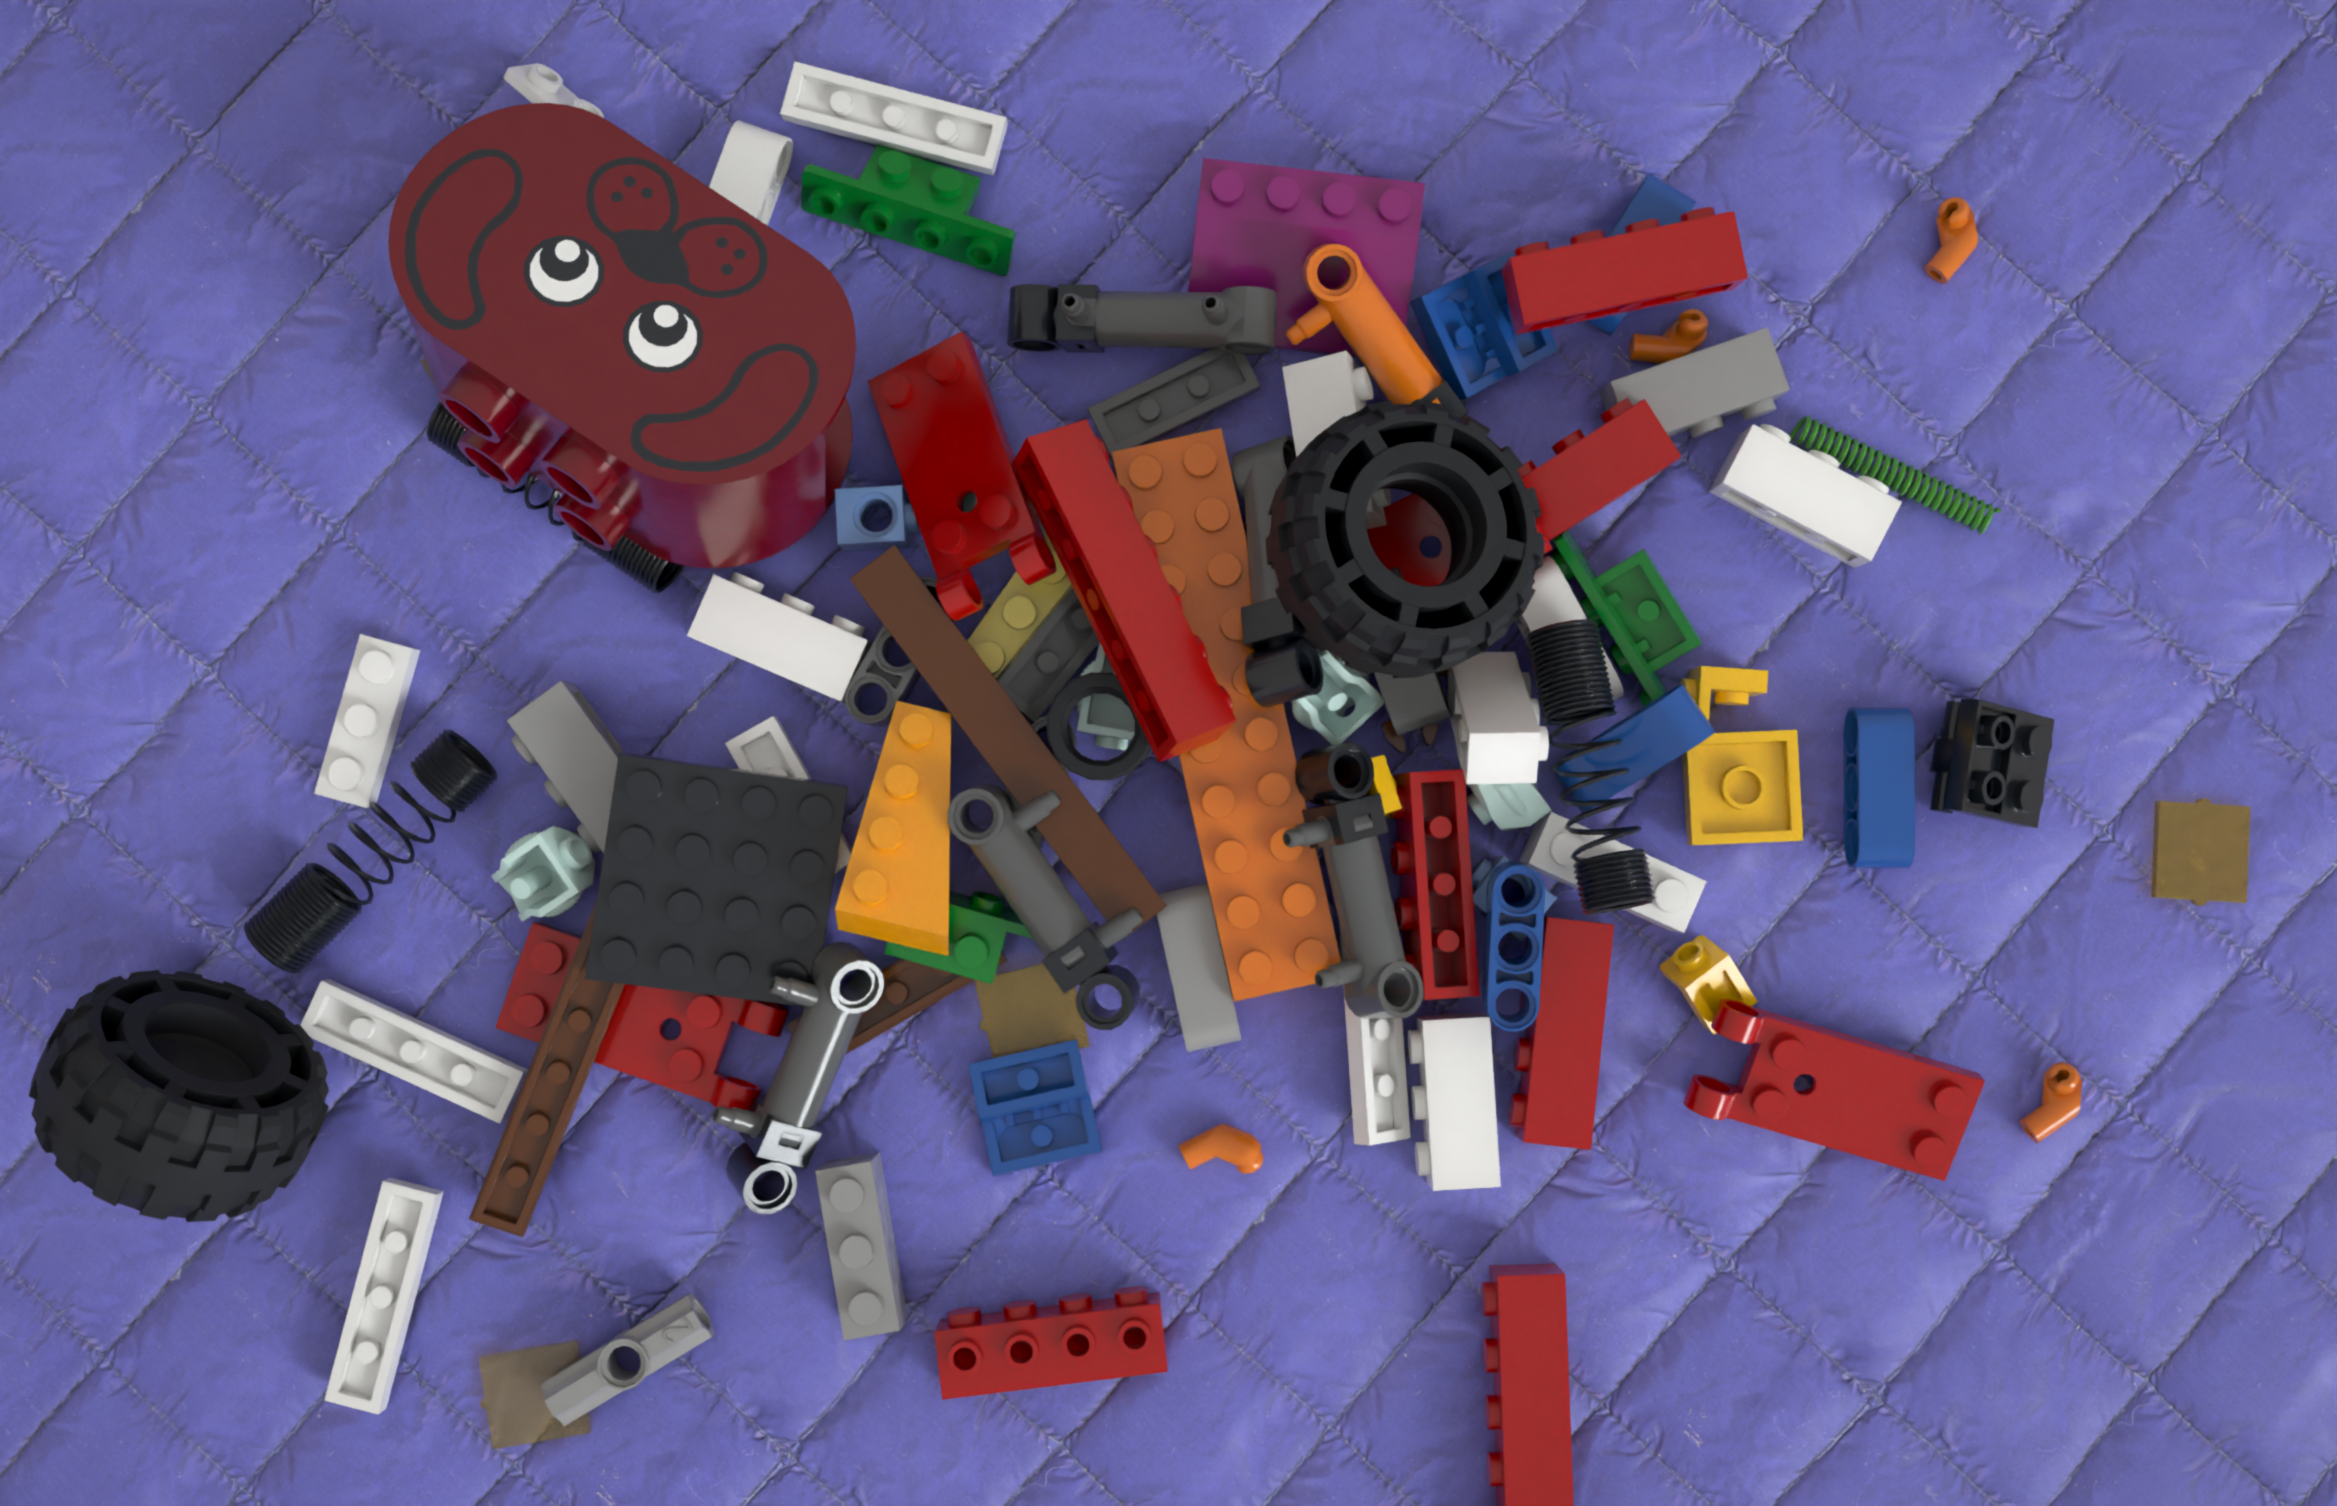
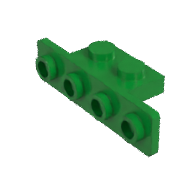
M877 144L859 180L812 164H807L802 173L801 208L805 212L1001 276H1007L1011 268L1015 232L1011 229L969 216L979 195L980 177Z
M1568 530L1553 538L1558 548L1552 552L1554 561L1568 581L1576 577L1587 595L1581 599V604L1590 620L1598 623L1597 628L1605 624L1616 643L1610 646V651L1621 670L1626 675L1634 671L1645 691L1639 694L1643 706L1668 692L1655 671L1701 645L1703 641L1647 550L1643 548L1599 576H1596Z
M949 890V956L887 942L884 954L992 984L996 977L1007 933L1010 932L1027 938H1033L1014 910L1004 906L1005 900L1003 898L980 891L973 892L971 897Z

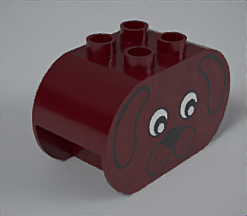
M530 103L490 112L460 126L448 134L417 163L403 184L393 208L388 239L389 259L397 288L439 391V400L453 415L455 420L467 431L458 441L457 445L461 452L476 467L507 487L514 488L528 472L563 495L553 507L557 516L576 534L600 549L610 551L623 535L652 555L684 566L726 568L754 563L787 549L816 526L833 504L835 489H841L848 471L853 432L851 412L846 394L851 383L856 353L855 326L848 299L833 274L819 260L597 114L573 106L553 103Z

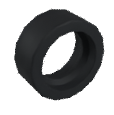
M1088 673L1071 680L1055 695L1047 714V738L1055 757L1070 772L1089 780H1114L1131 773L1146 759L1151 746L1115 674ZM1093 694H1110L1121 699L1130 708L1135 720V734L1130 746L1120 756L1110 760H1092L1081 755L1073 747L1068 735V719L1072 709L1083 698Z

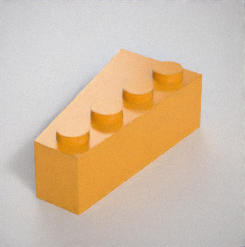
M896 700L836 903L835 914L838 930L949 956L950 827L948 824V809L951 801V713Z

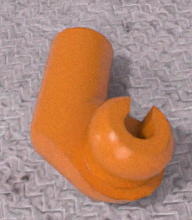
M1960 197L1948 198L1940 204L1936 223L1941 248L1924 267L1927 275L1941 284H1946L1975 250L1978 243L1973 211L1967 201Z
M1688 309L1683 311L1679 315L1678 320L1661 336L1633 333L1629 344V360L1662 364L1694 353L1707 337L1708 320L1706 315L1699 310Z
M2065 1062L2053 1064L2045 1072L2043 1078L2041 1106L2019 1121L2024 1132L2037 1144L2076 1117L2080 1111L2082 1080L2074 1066Z
M1228 1124L1216 1125L1178 1145L1190 1170L1218 1157L1236 1165L1239 1172L1250 1174L1257 1171L1264 1161L1260 1142L1252 1134Z

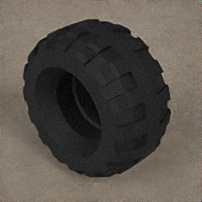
M1392 400L1367 405L1351 415L1343 416L1317 435L1291 463L1282 482L1275 490L1268 515L1272 517L1270 534L1265 539L1267 565H1271V569H1275L1279 587L1275 592L1286 614L1293 611L1306 629L1303 632V636L1321 652L1328 649L1341 657V661L1345 662L1344 666L1365 674L1377 672L1392 675L1393 679L1417 678L1450 669L1482 653L1504 636L1516 618L1525 612L1536 591L1532 588L1535 582L1533 578L1535 571L1543 566L1545 541L1543 540L1544 535L1537 532L1536 519L1542 513L1535 488L1527 489L1517 471L1523 466L1509 446L1500 449L1487 437L1490 432L1488 427L1467 414L1460 418L1448 414V408L1442 407V404L1415 400L1409 405H1401V403L1393 405ZM1392 488L1411 492L1427 501L1438 512L1446 525L1451 541V563L1447 576L1442 583L1434 587L1409 583L1389 571L1376 556L1367 533L1366 513L1369 499L1377 490Z
M159 970L131 973L128 979H124L121 976L113 977L98 984L92 992L81 996L73 1009L67 1008L50 1036L37 1064L29 1092V1097L35 1099L31 1113L36 1122L34 1132L42 1149L46 1153H53L55 1155V1165L74 1183L80 1181L92 1189L93 1196L115 1207L119 1203L139 1210V1215L161 1220L167 1219L168 1216L186 1218L187 1222L215 1221L220 1214L236 1217L254 1210L258 1203L271 1199L278 1187L286 1188L304 1163L318 1136L329 1107L324 1103L329 1092L325 1080L328 1072L324 1059L319 1051H313L314 1042L299 1024L294 1025L285 1017L286 1014L282 1009L266 999L262 1001L246 993L245 988L226 981L219 983L202 978L201 974L183 971L175 972V974H161Z

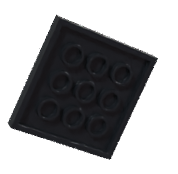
M620 752L618 755L585 979L804 1007V1005L782 999L781 996L771 994L768 986L770 980L775 976L785 979L793 978L814 985L812 966L814 959L824 946L848 785Z

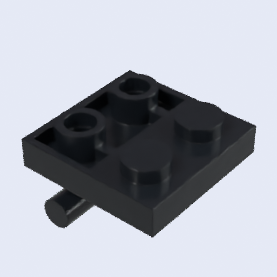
M1961 699V702L1947 701L1941 738H1935L1930 772L1935 773L1930 810L1949 814L1958 812L2015 826L2038 828L2040 810L2044 801L2043 791L2049 753L2052 748V733L2055 719L1979 699Z

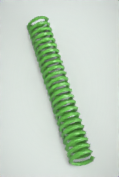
M1810 415L1803 417L1790 434L1791 442L1794 441L1798 431L1806 422L1796 442L1798 447L1803 444L1808 432L1813 427L1812 433L1804 445L1805 450H1808L1822 429L1820 437L1812 450L1819 451L1824 439L1829 434V438L1821 452L1827 454L1833 441L1837 438L1836 444L1829 454L1833 458L1836 457L1840 446L1845 441L1844 448L1836 459L1840 465L1844 461L1849 448L1853 445L1852 451L1844 462V469H1848L1851 466L1857 452L1861 449L1860 455L1851 468L1852 473L1859 470L1864 457L1869 452L1867 460L1860 469V476L1866 475L1873 459L1877 456L1876 462L1867 475L1874 478L1881 463L1885 460L1883 467L1876 476V480L1880 482L1883 481L1888 468L1893 463L1892 469L1883 482L1887 487L1890 486L1897 470L1901 467L1900 473L1891 485L1892 492L1897 491L1901 485L1899 496L1907 492V500L1915 496V504L1920 503L1924 498L1922 502L1923 508L1931 503V512L1939 507V515L1946 512V518L1950 519L1954 516L1955 523L1962 519V526H1967L1970 523L1971 531L1978 527V535L1986 531L1993 514L2001 512L2000 507L1993 508L1991 503L1985 504L1983 499L1977 500L1976 496L1970 497L1968 492L1962 493L1960 488L1954 489L1952 484L1946 485L1944 480L1938 481L1936 476L1930 478L1928 472L1922 474L1921 469L1914 470L1913 465L1906 466L1905 461L1898 463L1897 457L1890 458L1889 453L1883 455L1881 449L1875 451L1873 446L1867 447L1865 442L1859 443L1857 438L1851 440L1849 434L1843 436L1841 430L1835 432L1834 427L1827 428L1826 423L1819 424L1818 419L1811 421ZM1909 471L1907 478L1902 483L1905 474ZM1917 474L1916 480L1914 481V483H1913V484L1911 485V487H1910V484H1911V482H1912L1914 476ZM1925 478L1924 484L1921 486V488H1920L1919 491L1917 492V490H1918V488H1919V486H1920L1921 481ZM1933 482L1932 487L1930 488V490H1929L1928 493L1926 494L1929 485ZM1941 486L1940 491L1935 496L1938 487ZM1949 489L1948 495L1942 501L1945 492ZM1957 493L1956 498L1951 503L1953 496ZM1965 497L1964 502H1963V503L1961 504V506L1959 507V504H1960L1962 498ZM1973 501L1972 506L1967 511L1969 503ZM1981 504L1980 509L1975 514L1977 507ZM1989 508L1988 513L1984 516L1985 511Z

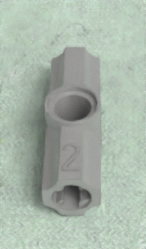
M690 1292L634 1327L621 1331L611 1341L540 1384L544 1401L551 1414L563 1426H566L620 1392L636 1387L648 1375L713 1337L715 1332L709 1315L702 1303ZM628 1346L639 1354L641 1360L639 1370L627 1371L618 1364L616 1359L618 1347Z

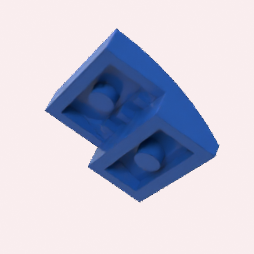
M1514 250L1474 268L1409 302L1444 380L1447 381L1460 401L1473 396L1507 376L1525 370L1559 351L1549 328L1515 335L1502 275V268L1510 257L1515 256Z
M1077 1039L968 1064L978 1118L982 1121L993 1176H1001L1103 1152Z

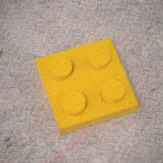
M1797 730L1713 733L1703 742L1682 754L1687 845L1803 841Z

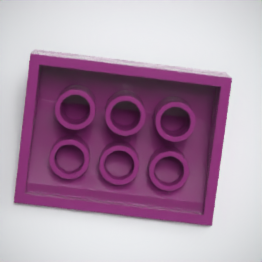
M1203 158L1188 292H1223L1226 288L1236 286H1254L1274 290L1278 293L1275 349L1328 355L1347 351L1351 357L1358 358L1333 322L1310 339L1306 338L1298 345H1293L1286 336V331L1296 324V320L1319 304L1305 285L1302 272L1303 264L1308 254L1322 244L1335 243L1349 247L1358 255L1362 266L1406 326L1419 240L1425 183ZM1329 256L1323 259L1317 270L1320 284L1327 289L1340 286L1347 275V267L1338 256Z

